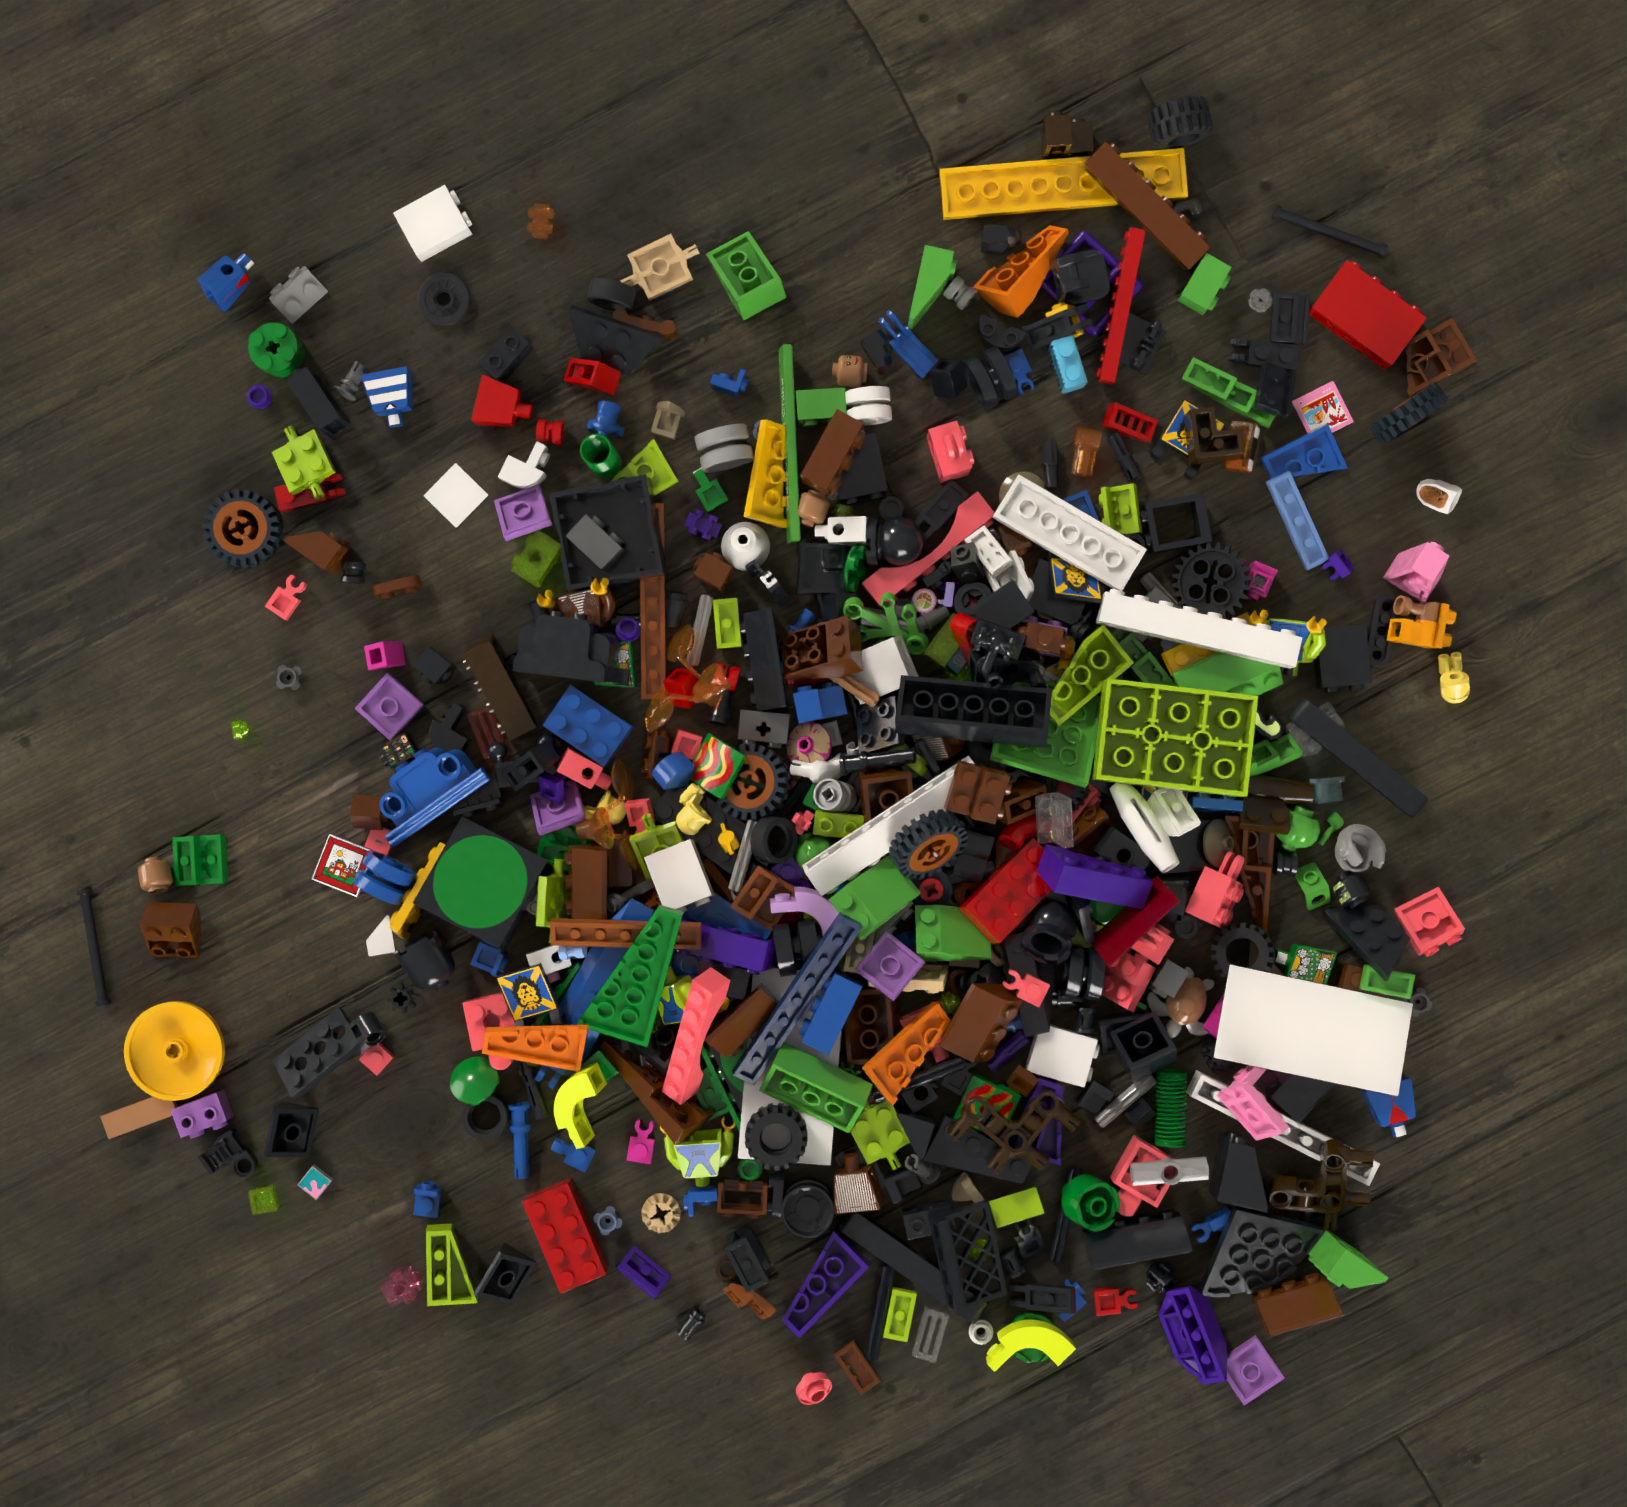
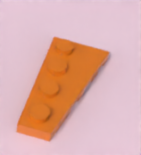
M935 1001L929 1004L862 1067L883 1097L892 1106L898 1098L896 1096L903 1087L906 1088L911 1079L909 1077L916 1067H920L925 1060L924 1056L929 1048L934 1047L951 1022L941 1006Z
M588 1025L487 1027L482 1054L580 1072Z

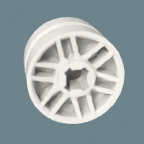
M868 386L845 392L846 406L851 408L847 410V415L859 420L864 426L882 424L892 420L891 406L885 405L891 401L889 387Z

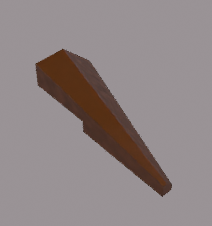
M1238 813L1226 814L1225 820L1231 837L1234 840L1236 856L1241 855L1244 857V864L1240 874L1250 903L1252 917L1254 918L1255 925L1262 928L1268 934L1276 834L1239 829Z
M608 1039L603 1042L601 1046L602 1051L674 1144L689 1139L716 1112L711 1107L706 1110L697 1104L695 1096L689 1098L682 1105L678 1104L662 1092L665 1077L647 1064L641 1066L632 1060L633 1054L627 1051L623 1054L612 1044V1040Z

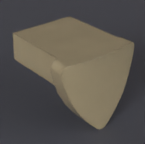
M661 401L656 406L657 412L651 433L675 440L681 418L685 416V411L672 402Z
M963 1172L954 1183L951 1192L952 1199L954 1201L973 1200L974 1203L985 1200L981 1191L967 1172Z

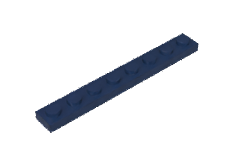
M839 912L733 1068V1076L752 1085L756 1084L862 929L860 922Z

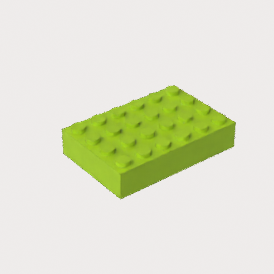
M1109 678L1103 680L1092 780L1247 797L1258 696Z

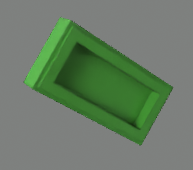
M1364 964L1359 989L1411 999L1415 975L1393 970L1389 980L1385 982L1370 965Z

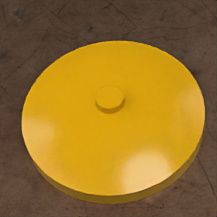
M182 1001L161 1003L144 1011L131 1025L124 1044L125 1064L133 1081L147 1094L169 1101L184 1100L208 1088L221 1071L225 1057L224 1038L217 1022L204 1009Z

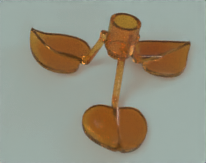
M689 624L680 628L670 639L666 648V657L671 662L679 659L699 680L693 687L694 697L671 694L669 696V693L665 690L659 692L649 703L645 715L646 729L650 734L653 730L665 724L671 717L674 709V699L694 701L697 704L704 702L714 707L720 702L722 692L731 687L721 665L717 663L711 664L700 675L685 660L684 655L692 650L695 640L693 628Z
M615 758L611 779L615 791L619 794V798L605 808H597L595 813L591 814V818L576 823V832L581 840L593 839L605 849H611L614 844V838L618 839L623 859L634 871H638L639 862L629 841L630 836L634 835V833L630 830H625L623 835L614 834L607 812L623 802L624 798L627 801L632 800L634 795V783L628 768L623 762Z

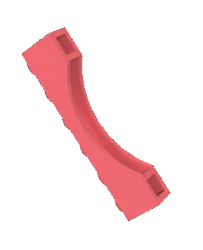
M977 491L958 506L950 532L932 553L909 565L880 568L862 582V587L879 608L882 607L880 605L881 596L886 592L893 593L896 600H898L896 595L899 592L911 590L917 585L915 580L923 574L926 577L936 569L934 565L942 559L945 562L950 559L952 547L966 544L964 539L982 526L986 528L994 523L992 518L995 512Z
M711 967L692 980L662 1089L664 1094L680 1105L699 1091L704 1075L700 1067L702 1045L715 1015L726 998L731 981Z

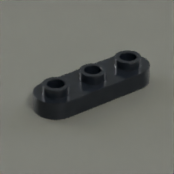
M1391 594L1378 597L1373 604L1367 635L1371 667H1382L1391 658L1394 642L1387 641L1390 619L1399 618V615H1396L1393 611V605L1397 597ZM1383 603H1387L1389 606L1387 612L1382 609ZM1378 627L1384 629L1382 636L1377 633ZM1374 651L1379 653L1377 660L1372 656Z

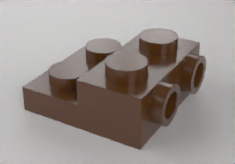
M958 760L944 805L945 810L968 815L971 819L996 824L997 818L1001 819L1004 814L1005 805L1002 804L1004 795H1009L1011 792L1012 781L1009 780L1010 776L1005 771Z

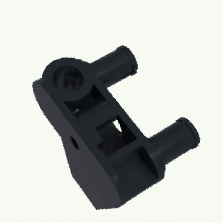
M974 647L971 648L969 652L970 682L987 683L990 689H997L1002 684L1013 685L1015 682L1027 683L1035 688L1048 689V685L1043 678L1045 658L1039 652L1022 648L1018 660L1009 658L1007 662L1003 661L1004 655L997 653L991 672L984 673L981 668L988 649L980 647L979 651H975Z

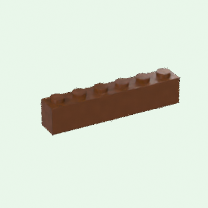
M1104 142L1081 167L1184 270H1189L1210 248L1206 243L1208 239L1200 231L1195 232L1189 226L1191 222L1182 213L1178 215L1172 209L1174 205L1164 195L1160 197L1154 191L1156 186L1149 179L1145 178L1143 180L1137 174L1139 170L1131 161L1125 162L1119 156L1121 151L1113 143L1108 145L1107 142Z

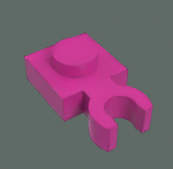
M638 1118L635 1123V1130L638 1135L630 1136L626 1161L651 1164L655 1138L648 1136L654 1128V1121H650L648 1129H643L640 1126L641 1119Z

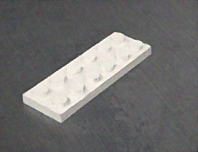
M1019 474L993 515V519L1115 590L1122 591L1147 550Z

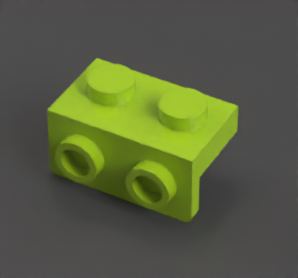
M1136 484L1101 487L1099 504L1104 512L1102 523L1120 534L1142 533Z
M816 810L813 835L844 838L864 825V816Z

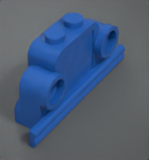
M424 747L413 755L414 761L408 763L406 760L395 768L397 773L390 778V787L393 791L383 795L379 803L383 815L392 819L397 826L385 835L391 847L397 846L491 780L484 769L481 767L477 770L467 755L461 750L453 749L445 752L438 747L429 751Z

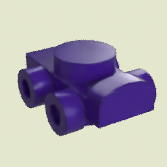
M696 509L695 513H689L684 525L688 527V533L697 535L699 531L702 533L701 538L708 541H710L711 537L717 539L722 524L717 523L718 517L710 514L708 519L704 518L705 512Z

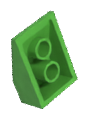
M749 231L706 253L710 264L743 320L786 298L780 277Z
M925 245L908 321V328L910 330L916 326L945 290L948 280L953 281L957 260L953 259L954 251Z
M888 855L832 896L829 901L838 913L841 912L861 923L862 929L857 937L864 941L922 893L909 877L905 878L901 875L890 855Z
M915 905L916 952L925 962L991 960V943L963 915L958 907Z

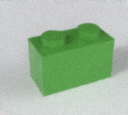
M1205 253L1180 295L1178 302L1201 315L1207 309L1212 311L1219 300V297L1215 295L1220 288L1224 290L1231 279L1228 273L1232 267Z
M845 387L796 391L798 424H803V427H817L818 423L826 422L829 424L836 409L847 414Z

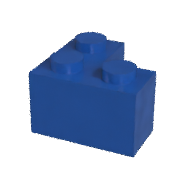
M835 682L821 684L822 689L812 690V685L797 688L798 693H793L799 724L847 715L842 687L840 685L837 686Z

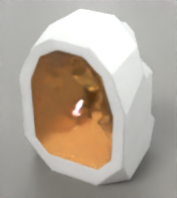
M1426 479L1418 484L1416 493L1423 505L1448 514L1456 506L1462 489L1441 480Z

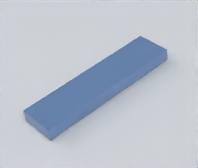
M1286 471L1266 481V485L1305 570L1308 571L1328 561L1329 556L1291 472Z

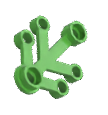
M886 592L881 596L880 605L884 608L887 619L865 608L863 602L857 597H851L845 601L843 608L845 616L848 615L852 620L862 617L879 627L869 629L866 625H859L860 632L865 633L864 635L861 634V642L877 638L876 644L888 640V636L902 635L909 653L919 655L927 649L929 640L924 633L918 630L915 619L917 609L914 605L907 604L902 608L901 617L907 623L908 631H906L899 625L894 607L896 597L893 593Z

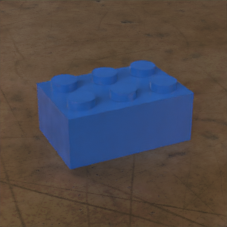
M573 685L568 687L543 724L544 727L603 767H607L634 728V726Z
M836 970L833 971L832 975L830 974L823 984L822 989L824 991L821 997L816 995L810 1007V1011L813 1012L811 1018H805L799 1030V1034L802 1035V1043L827 1055L830 1054L862 989L861 982Z

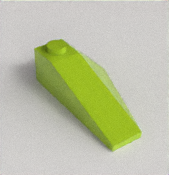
M1104 624L1083 640L1052 691L1050 717L1058 726L1102 690L1103 680L1107 678L1116 679L1134 664Z

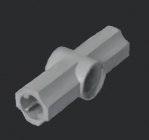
M1166 1157L1158 1161L1130 1163V1174L1133 1186L1161 1183L1174 1185L1178 1182L1209 1180V1166L1206 1157L1182 1159ZM1174 1166V1174L1169 1177L1164 1176L1165 1168Z

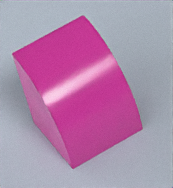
M386 641L364 646L368 670L406 665L402 641Z

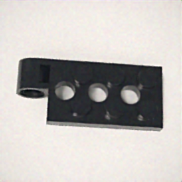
M338 1007L272 1061L290 1096L298 1100L353 1054L360 1056L370 1047L381 1043L386 1037V1032L375 1013H364L353 1022H350L345 1011ZM345 1028V1035L338 1040L339 1032ZM326 1044L325 1052L319 1055L320 1047ZM307 1059L306 1067L300 1071L301 1063Z

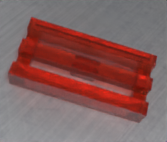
M487 706L466 714L484 760L490 757L475 721V716L478 715L489 745L494 740L483 714L485 712L488 715L497 741L505 744L503 736L498 729L494 714H490Z

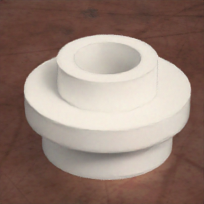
M978 1319L975 1324L971 1323L969 1327L971 1340L980 1345L988 1343L993 1337L992 1325L984 1319ZM980 1327L985 1329V1333L982 1335L976 1333Z

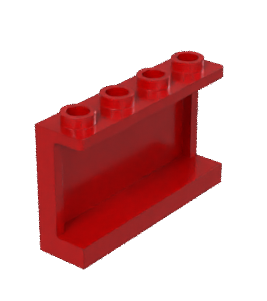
M1348 260L1341 265L1339 271L1309 309V315L1384 370L1393 365L1427 319L1422 315L1423 312L1418 307L1404 302L1399 293L1393 290L1389 291L1383 286L1380 279L1375 276L1370 277L1363 272V268L1358 263Z

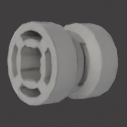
M957 276L947 287L943 295L948 300H954L956 306L964 310L976 295L977 290L972 286L968 287L964 279Z

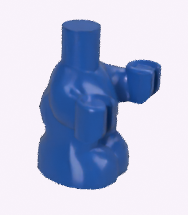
M599 401L596 419L588 420L586 429L593 430L594 432L597 431L598 434L607 437V434L614 433V436L623 438L625 428L617 424L621 406L609 401Z

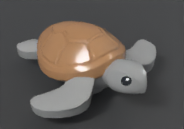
M1189 967L1184 968L1189 974L1174 998L1167 994L1166 1003H1163L1155 993L1149 992L1147 995V1002L1152 1012L1155 1011L1158 1016H1169L1171 1018L1165 1027L1171 1039L1180 1033L1182 1025H1186L1188 1031L1193 1035L1208 1034L1203 1029L1205 1023L1198 1022L1197 1020L1204 1013L1207 1000L1206 991L1213 988L1214 981L1210 979L1202 981L1200 978L1194 977V972Z

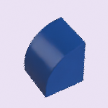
M677 752L661 760L654 768L652 776L664 790L688 786L695 766L683 752Z

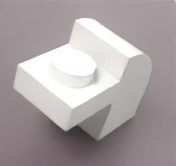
M536 442L526 463L508 455L498 478L519 489H527L541 484L547 475L539 469L547 464L550 456L548 454L549 449L545 445Z

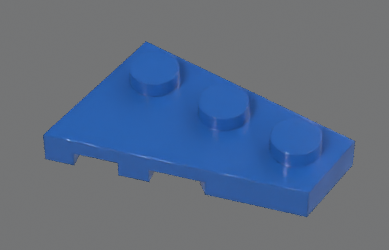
M1328 424L1260 457L1269 479L1286 471H1290L1292 477L1348 469Z

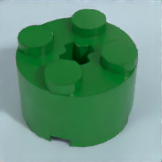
M267 323L257 328L249 336L248 349L250 357L255 365L266 373L284 378L300 368L305 358V347L302 340L288 327L281 323Z
M1083 1174L1075 1177L1062 1187V1208L1070 1220L1095 1232L1102 1231L1113 1223L1114 1219L1112 1218L1120 1208V1199L1117 1191L1108 1183L1093 1175Z

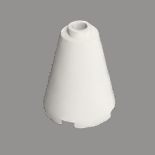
M740 522L734 524L725 532L722 538L721 550L723 556L732 567L741 571H747L745 566L753 560L759 566L764 563L770 552V542L766 532L760 526L751 522ZM742 540H748L746 544H740Z

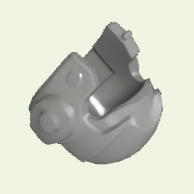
M1353 824L1345 827L1339 833L1335 845V857L1344 871L1361 872L1367 870L1372 860L1373 866L1380 869L1385 862V844L1377 832L1370 827L1362 824Z

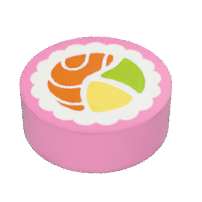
M919 589L912 597L914 606L919 613H928L936 606V596L929 589Z

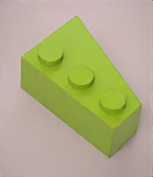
M427 1225V1306L478 1303V1296L474 1294L476 1289L453 1225Z

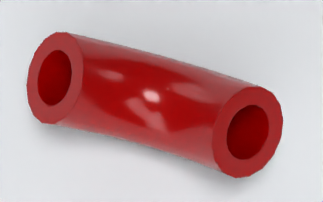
M1032 814L1007 825L1001 832L999 841L1007 848L1016 851L1020 850L1024 842L1029 838H1038L1050 845L1059 836L1063 826L1058 821L1044 814Z

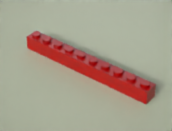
M1130 227L1128 232L1126 231L1124 234V241L1126 243L1125 247L1121 249L1120 256L1123 257L1122 262L1118 264L1117 271L1120 272L1119 277L1115 279L1114 286H1117L1116 292H1113L1111 298L1113 307H1110L1108 313L1110 322H1107L1105 328L1107 336L1106 338L1104 337L1102 343L1104 351L1100 354L1099 358L1101 366L1096 372L1097 382L1115 383L1146 230Z

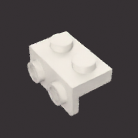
M1015 550L1010 551L1008 554L1014 564L995 578L983 567L993 592L1013 579L1027 601H1030L1034 592V584L1027 577L1024 570V562L1021 557H1018Z

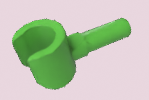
M1337 812L1332 813L1326 819L1331 826L1318 841L1321 845H1324L1330 835L1344 824V820Z

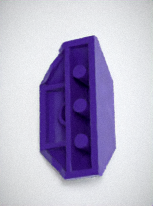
M1191 1286L1168 1290L1158 1315L1176 1360L1190 1373L1198 1377L1202 1384L1226 1381L1227 1344L1209 1299Z

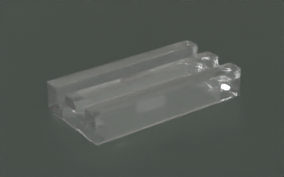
M928 1307L924 1308L912 1351L913 1357L936 1363L949 1317L948 1313H941ZM928 1316H932L922 1353H920L919 1348ZM937 1318H940L942 1320L932 1355H927Z

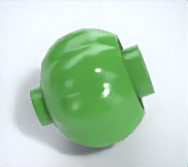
M1295 805L1294 809L1288 808L1290 809L1291 830L1288 835L1276 834V836L1282 842L1281 847L1295 852L1296 848H1307L1316 842L1320 834V825L1318 820L1312 817L1314 811L1300 805Z
M809 832L798 837L799 843L792 857L804 872L803 864L834 845V843L827 837L813 836Z

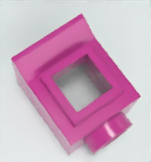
M1254 561L1249 565L1251 570L1246 573V576L1253 577L1252 581L1247 582V585L1252 587L1253 590L1245 591V595L1251 600L1258 601L1267 597L1278 570Z

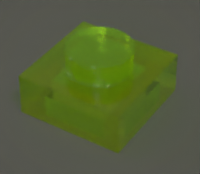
M275 1185L254 1188L248 1191L252 1215L273 1212L279 1209Z

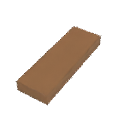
M150 1097L100 1117L107 1137L111 1139L172 1116L170 1110L178 1106L176 1101Z

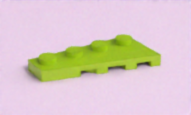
M653 439L612 481L646 474L651 478L654 496L678 483L676 476Z

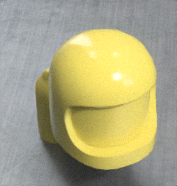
M1453 652L1451 656L1447 654L1439 655V673L1442 675L1440 677V690L1443 699L1453 704L1463 702L1469 695L1470 683L1469 676L1462 672L1461 653Z
M694 783L680 795L679 802L685 806L676 817L678 828L687 835L697 834L705 823L709 824L712 821L711 817L700 805L706 790Z
M607 790L596 807L584 806L586 820L582 822L593 827L598 826L600 819L610 825H616L626 815L625 802L610 795L611 791Z

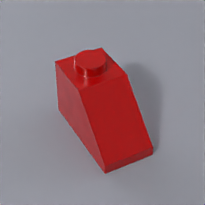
M570 358L563 381L597 393L614 395L619 384L621 372L599 361Z

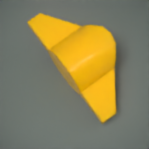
M721 823L722 833L719 835L718 841L724 851L732 855L734 850L740 847V843L734 833L727 830L725 824Z

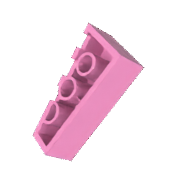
M1426 542L1398 553L1383 578L1420 602H1426L1441 578L1449 555L1443 552L1444 548L1435 542Z

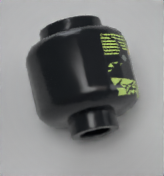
M1347 871L1337 877L1338 882L1333 886V890L1343 907H1350L1352 910L1369 901L1368 897L1371 891L1361 874H1351L1350 871Z

